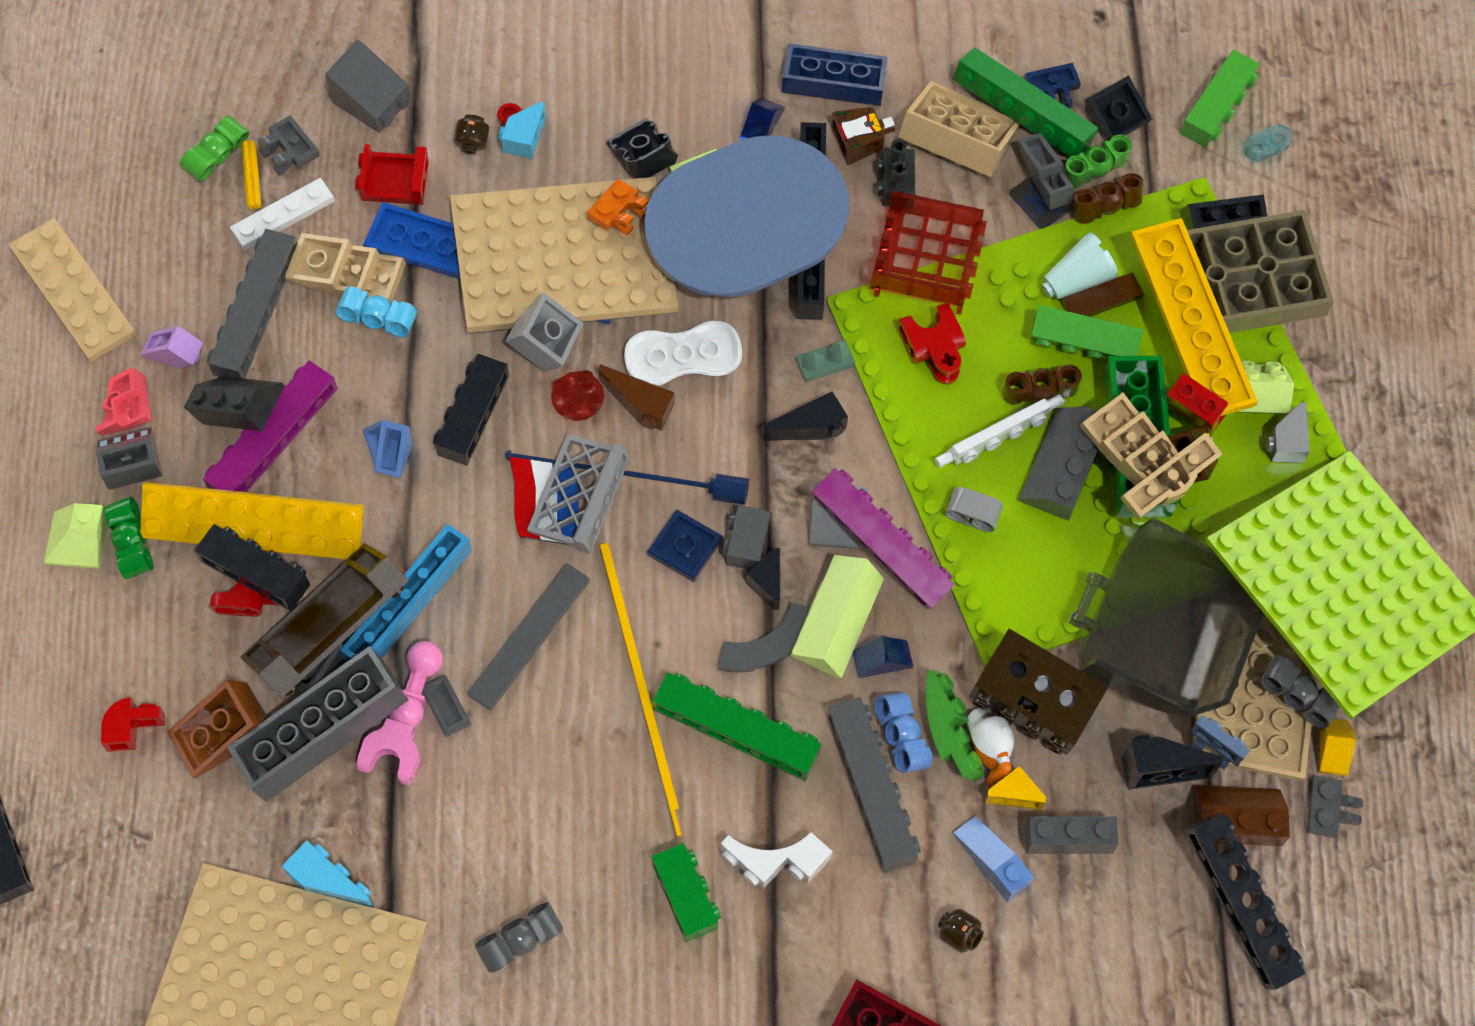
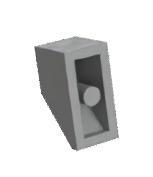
M1300 403L1275 426L1271 436L1267 437L1266 450L1271 452V462L1304 463L1310 451L1306 403Z

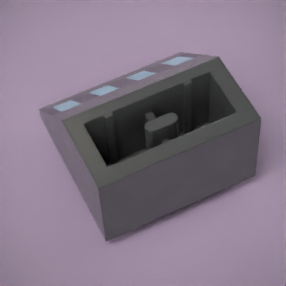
M152 427L97 440L96 456L100 475L108 490L163 476Z

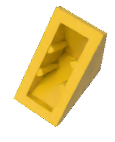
M1333 719L1328 728H1320L1318 773L1348 775L1356 743V737L1350 721Z
M1019 766L988 790L985 803L1042 810L1046 803V796Z

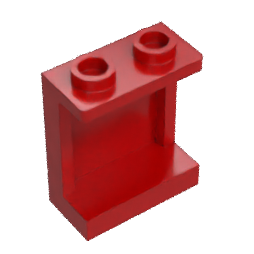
M365 144L364 153L359 154L358 160L361 173L356 175L355 189L360 192L361 200L423 205L429 166L427 147L416 146L415 154L373 152L371 145Z
M1185 373L1179 377L1167 394L1169 409L1196 427L1206 425L1210 436L1213 435L1226 417V415L1221 416V414L1228 406V402Z

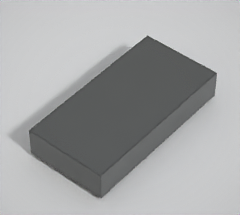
M446 674L424 685L422 693L445 737L471 725Z

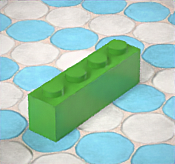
M1233 49L1185 119L1180 134L1204 148H1207L1212 140L1216 142L1223 131L1222 124L1230 122L1235 113L1233 108L1236 104L1240 106L1247 95V92H1245L1247 87L1253 88L1259 77L1256 71L1260 63Z
M1039 305L1030 339L1036 340L1035 344L1038 346L1050 348L1051 344L1061 346V351L1076 354L1078 350L1086 352L1089 358L1102 360L1103 357L1108 358L1109 356H1137L1144 330Z

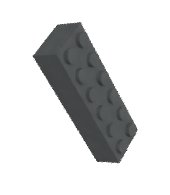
M369 646L227 748L251 790L267 802L409 701L384 660Z

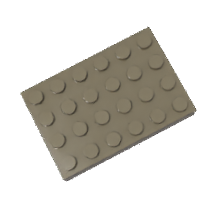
M1306 210L1187 230L1229 333L1328 315L1334 300Z

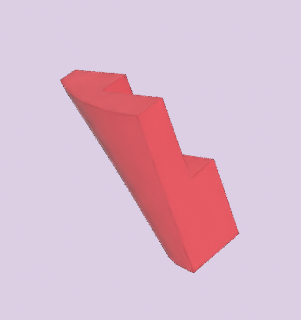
M132 367L110 378L107 388L108 395L102 405V409L106 413L102 425L96 426V433L106 435L125 431L151 421L146 376Z

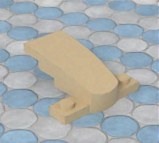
M1121 393L1079 425L1105 457L1135 485V487L1121 496L1120 499L1137 520L1157 504L1160 506L1168 505L1180 500L1198 476L1197 474L1223 455L1206 433L1178 453L1165 432L1161 431L1159 433L1144 411L1139 414L1124 393Z

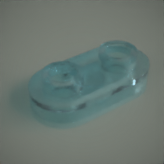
M1275 125L1252 135L1245 144V155L1250 160L1256 162L1277 155L1290 147L1293 133L1284 125Z

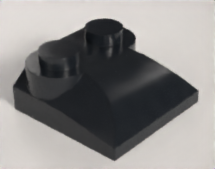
M1129 75L1084 100L1086 114L1089 118L1096 121L1108 141L1116 135L1125 136L1153 120Z

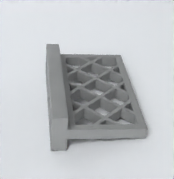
M567 434L527 531L530 534L578 547L580 551L591 554L630 460V455L625 446L615 443L613 446ZM572 443L583 446L585 452L571 459L568 453ZM600 451L608 453L606 461L595 466L591 456ZM588 458L592 468L578 474L574 464ZM571 466L575 476L561 483L558 478L560 472ZM595 473L598 478L596 485L585 490L581 480ZM578 482L582 492L568 498L564 488ZM561 490L565 500L551 507L548 502L550 496ZM585 497L588 502L586 509L575 514L571 504ZM568 506L572 516L557 522L554 512ZM551 515L554 525L546 529L537 528L540 519ZM575 522L578 528L574 538L563 535L561 528Z

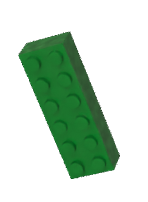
M1109 356L1104 368L1106 403L1108 404L1121 393H1124L1139 414L1144 411L1159 433L1164 431L1167 436H1170L1163 356ZM1112 464L1117 517H1135L1120 499L1121 496L1135 487V485ZM1176 501L1162 506L1157 504L1142 517H1171L1178 503Z

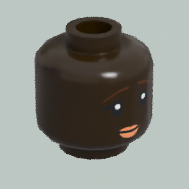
M468 114L457 121L454 143L461 147V152L474 155L477 151L486 148L489 126L484 122V118Z
M960 908L955 909L951 913L946 912L938 924V927L941 928L940 939L960 953L975 950L984 935V931L981 930V922Z

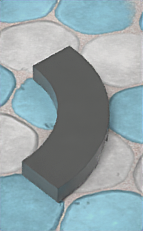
M791 603L783 622L768 635L744 643L724 642L718 670L737 673L752 672L755 669L769 665L772 666L790 656L810 607Z

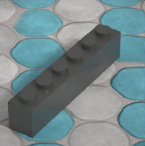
M265 228L262 237L257 239L253 259H249L247 262L244 280L238 283L236 299L233 304L229 305L225 325L219 328L216 346L210 350L207 357V363L214 376L246 378L286 282L285 275L297 246L295 236Z
M861 697L828 706L827 717L882 872L886 873L916 863L918 853L921 852L920 845L916 836L911 837L908 828L911 825L907 810H902L898 800L901 799L900 790L896 782H891L889 776L891 766L887 756L882 757L879 749L882 746L878 731H873L871 727L872 714L868 704L863 705Z

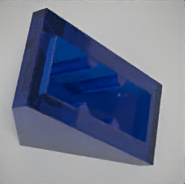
M763 97L752 102L740 139L770 136L784 112L785 106Z
M881 636L853 650L858 678L914 667L907 640Z

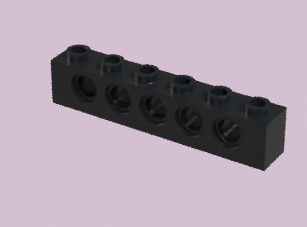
M1216 813L1184 829L1264 988L1277 990L1306 974L1302 967L1303 959L1298 951L1292 948L1288 940L1290 935L1283 923H1279L1274 913L1276 907L1271 898L1265 895L1261 887L1262 880L1260 875L1251 868L1247 860L1249 855L1242 843H1238L1233 833L1235 832V827L1230 818L1225 816L1224 813ZM1217 839H1220L1224 845L1221 854L1215 849ZM1232 865L1237 870V877L1234 881L1229 877V868ZM1245 892L1251 897V903L1248 907L1242 901ZM1259 919L1264 922L1265 926L1261 934L1256 929V923ZM1273 946L1278 950V957L1275 961L1270 957V950Z

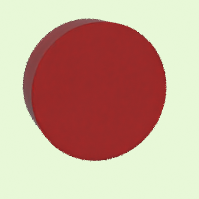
M514 103L502 105L497 112L499 124L505 127L508 117L522 111L520 106Z

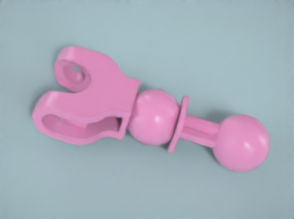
M429 641L418 642L409 649L406 661L411 674L406 688L403 690L409 701L388 715L389 719L386 718L382 728L371 732L364 738L357 759L358 771L370 772L380 757L394 755L400 759L397 773L400 783L407 786L412 784L421 762L419 751L414 743L416 734L414 727L419 725L423 719V705L426 704L425 697L421 693L427 677L436 674L443 663L441 650L436 644Z

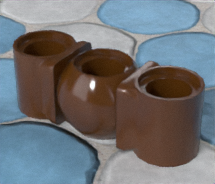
M1128 173L1121 178L1114 179V183H1101L1095 190L1093 187H1089L1088 189L1076 191L1073 196L1074 220L1078 223L1087 224L1093 222L1096 218H1102V214H1114L1121 207L1126 210L1127 208L1139 206L1143 198V178L1138 174Z
M1070 364L1064 365L1061 368L1054 367L1053 371L1048 368H1037L1030 374L1029 371L1023 373L1015 371L1007 376L1002 396L1007 403L1012 405L1020 404L1023 401L1030 402L1031 398L1036 401H1041L1045 398L1047 401L1057 394L1069 398L1076 394L1082 379V373L1077 366ZM1063 379H1069L1073 383H1066ZM1037 383H1045L1047 387H1041ZM1010 386H1017L1021 390H1014Z

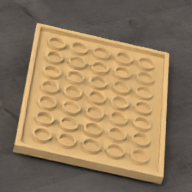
M656 177L621 180L639 190V195L649 200L657 188ZM615 181L450 195L467 333L512 329L516 320L543 292L581 322L678 312L679 309L675 282L662 272L650 254L645 236V217L642 219L633 211L627 209L625 213L633 216V221L630 224L634 226V229L628 236L614 226L607 231L587 219V211Z
M203 863L145 1026H396L428 923Z

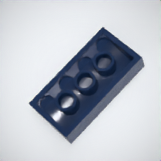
M789 44L781 92L881 106L888 57Z

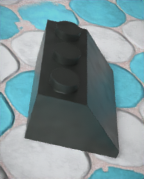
M222 376L195 384L184 408L204 425L263 432L285 385L282 382Z

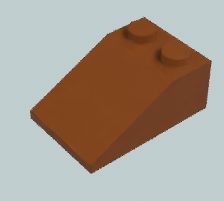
M226 680L167 733L192 778H197L232 758L227 747L268 718L247 683Z

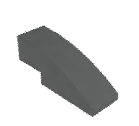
M1042 133L1019 139L1018 146L1026 167L1048 208L1051 210L1073 203L1074 186L1063 172L1062 161Z

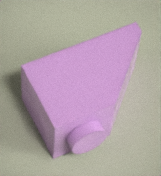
M175 326L151 332L140 355L176 368L193 366L201 356L200 349L203 342L181 327Z

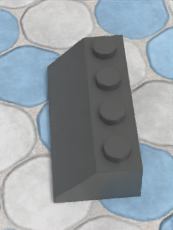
M1087 406L1057 409L1018 501L1068 521L1070 520L1099 451L1079 425L1095 414L1097 410Z

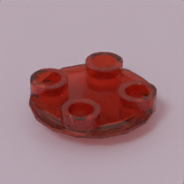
M588 370L569 372L556 379L552 385V405L557 413L565 419L573 421L587 420L596 415L603 405L605 398L603 386L594 377L593 373Z

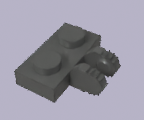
M1313 776L1310 787L1307 833L1336 838L1339 832V823L1350 825L1362 824L1361 816L1352 813H1340V806L1351 808L1363 807L1362 799L1354 796H1341L1342 780Z

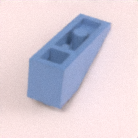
M976 816L953 832L955 838L1006 902L1030 886L1034 879L1031 872L1019 857Z

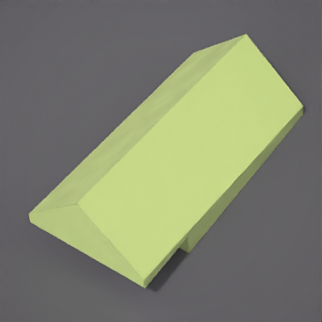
M841 555L833 556L792 649L791 657L838 679L842 678L884 580L868 559Z

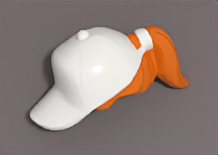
M977 708L969 714L967 727L970 731L971 741L975 746L976 753L979 755L982 763L991 769L987 776V784L990 789L1010 774L1011 763L1009 757L1012 754L1015 739L1012 727L1005 718L991 716L985 710Z

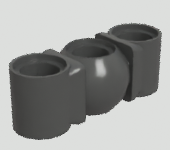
M1274 656L1260 679L1262 686L1268 691L1275 693L1277 697L1283 694L1285 702L1294 709L1302 710L1301 715L1305 716L1314 726L1328 728L1340 708L1324 687L1318 689V685L1312 677L1299 674L1301 669L1297 668L1291 660L1283 656Z
M550 902L542 903L531 909L528 913H525L523 915L525 919L518 918L511 921L502 928L501 934L497 930L483 937L475 944V948L488 972L492 973L504 968L515 960L513 955H524L535 948L537 941L542 944L562 932L563 926Z

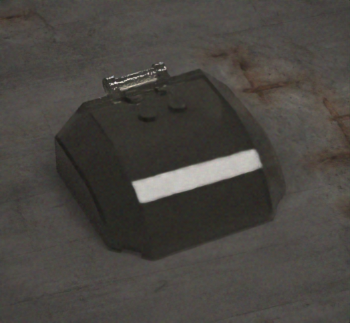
M1151 518L1136 530L1118 558L1110 579L1096 572L1088 573L1086 578L1087 586L1076 612H1073L1069 619V623L1073 626L1084 628L1088 631L1078 654L1079 670L1139 704L1169 714L1194 717L1230 704L1264 613L1210 547L1156 518ZM1100 588L1104 590L1094 618L1091 619L1086 615L1097 589Z

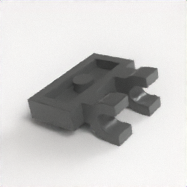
M291 115L270 126V134L268 136L257 139L261 146L259 151L264 158L273 154L279 145L284 150L283 153L272 157V161L275 163L273 168L279 176L288 171L293 163L299 168L320 156L318 148Z

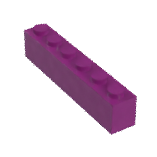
M310 360L304 366H300L295 371L293 379L284 387L263 432L243 429L240 438L235 444L228 446L218 463L210 466L203 478L206 487L209 489L247 492L337 391L335 378Z
M834 468L811 491L810 495L927 609H932L955 585L951 581L953 576L944 567L940 566L938 568L930 561L933 558L932 555L922 546L918 549L911 542L913 537L903 527L898 529L891 522L893 517L885 509L880 508L878 510L871 503L873 501L871 495L862 488L858 490L852 484L853 478L845 470L841 469L838 471Z

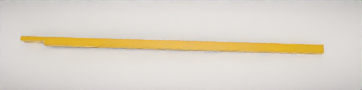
M600 544L677 838L678 836L682 838L675 812L676 809L679 810L609 544Z

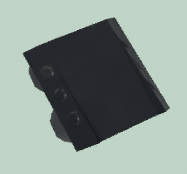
M647 118L608 139L606 143L634 179L652 177L665 168L675 165L678 154L672 148L670 137L666 133H660L657 125Z

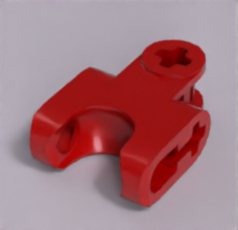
M945 303L937 306L935 315L937 325L933 328L919 326L912 316L899 319V333L913 362L918 364L927 361L935 379L940 383L951 384L955 382L959 377V368L962 362L958 350L966 347V340L950 305Z
M237 582L232 590L214 593L211 596L209 608L220 615L258 617L262 615L263 605H280Z

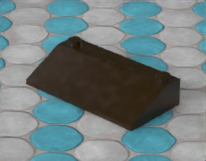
M364 543L301 600L292 611H289L241 655L240 658L282 699L285 695L292 694L299 687V682L389 598L398 596L404 590V585L409 580L388 556Z

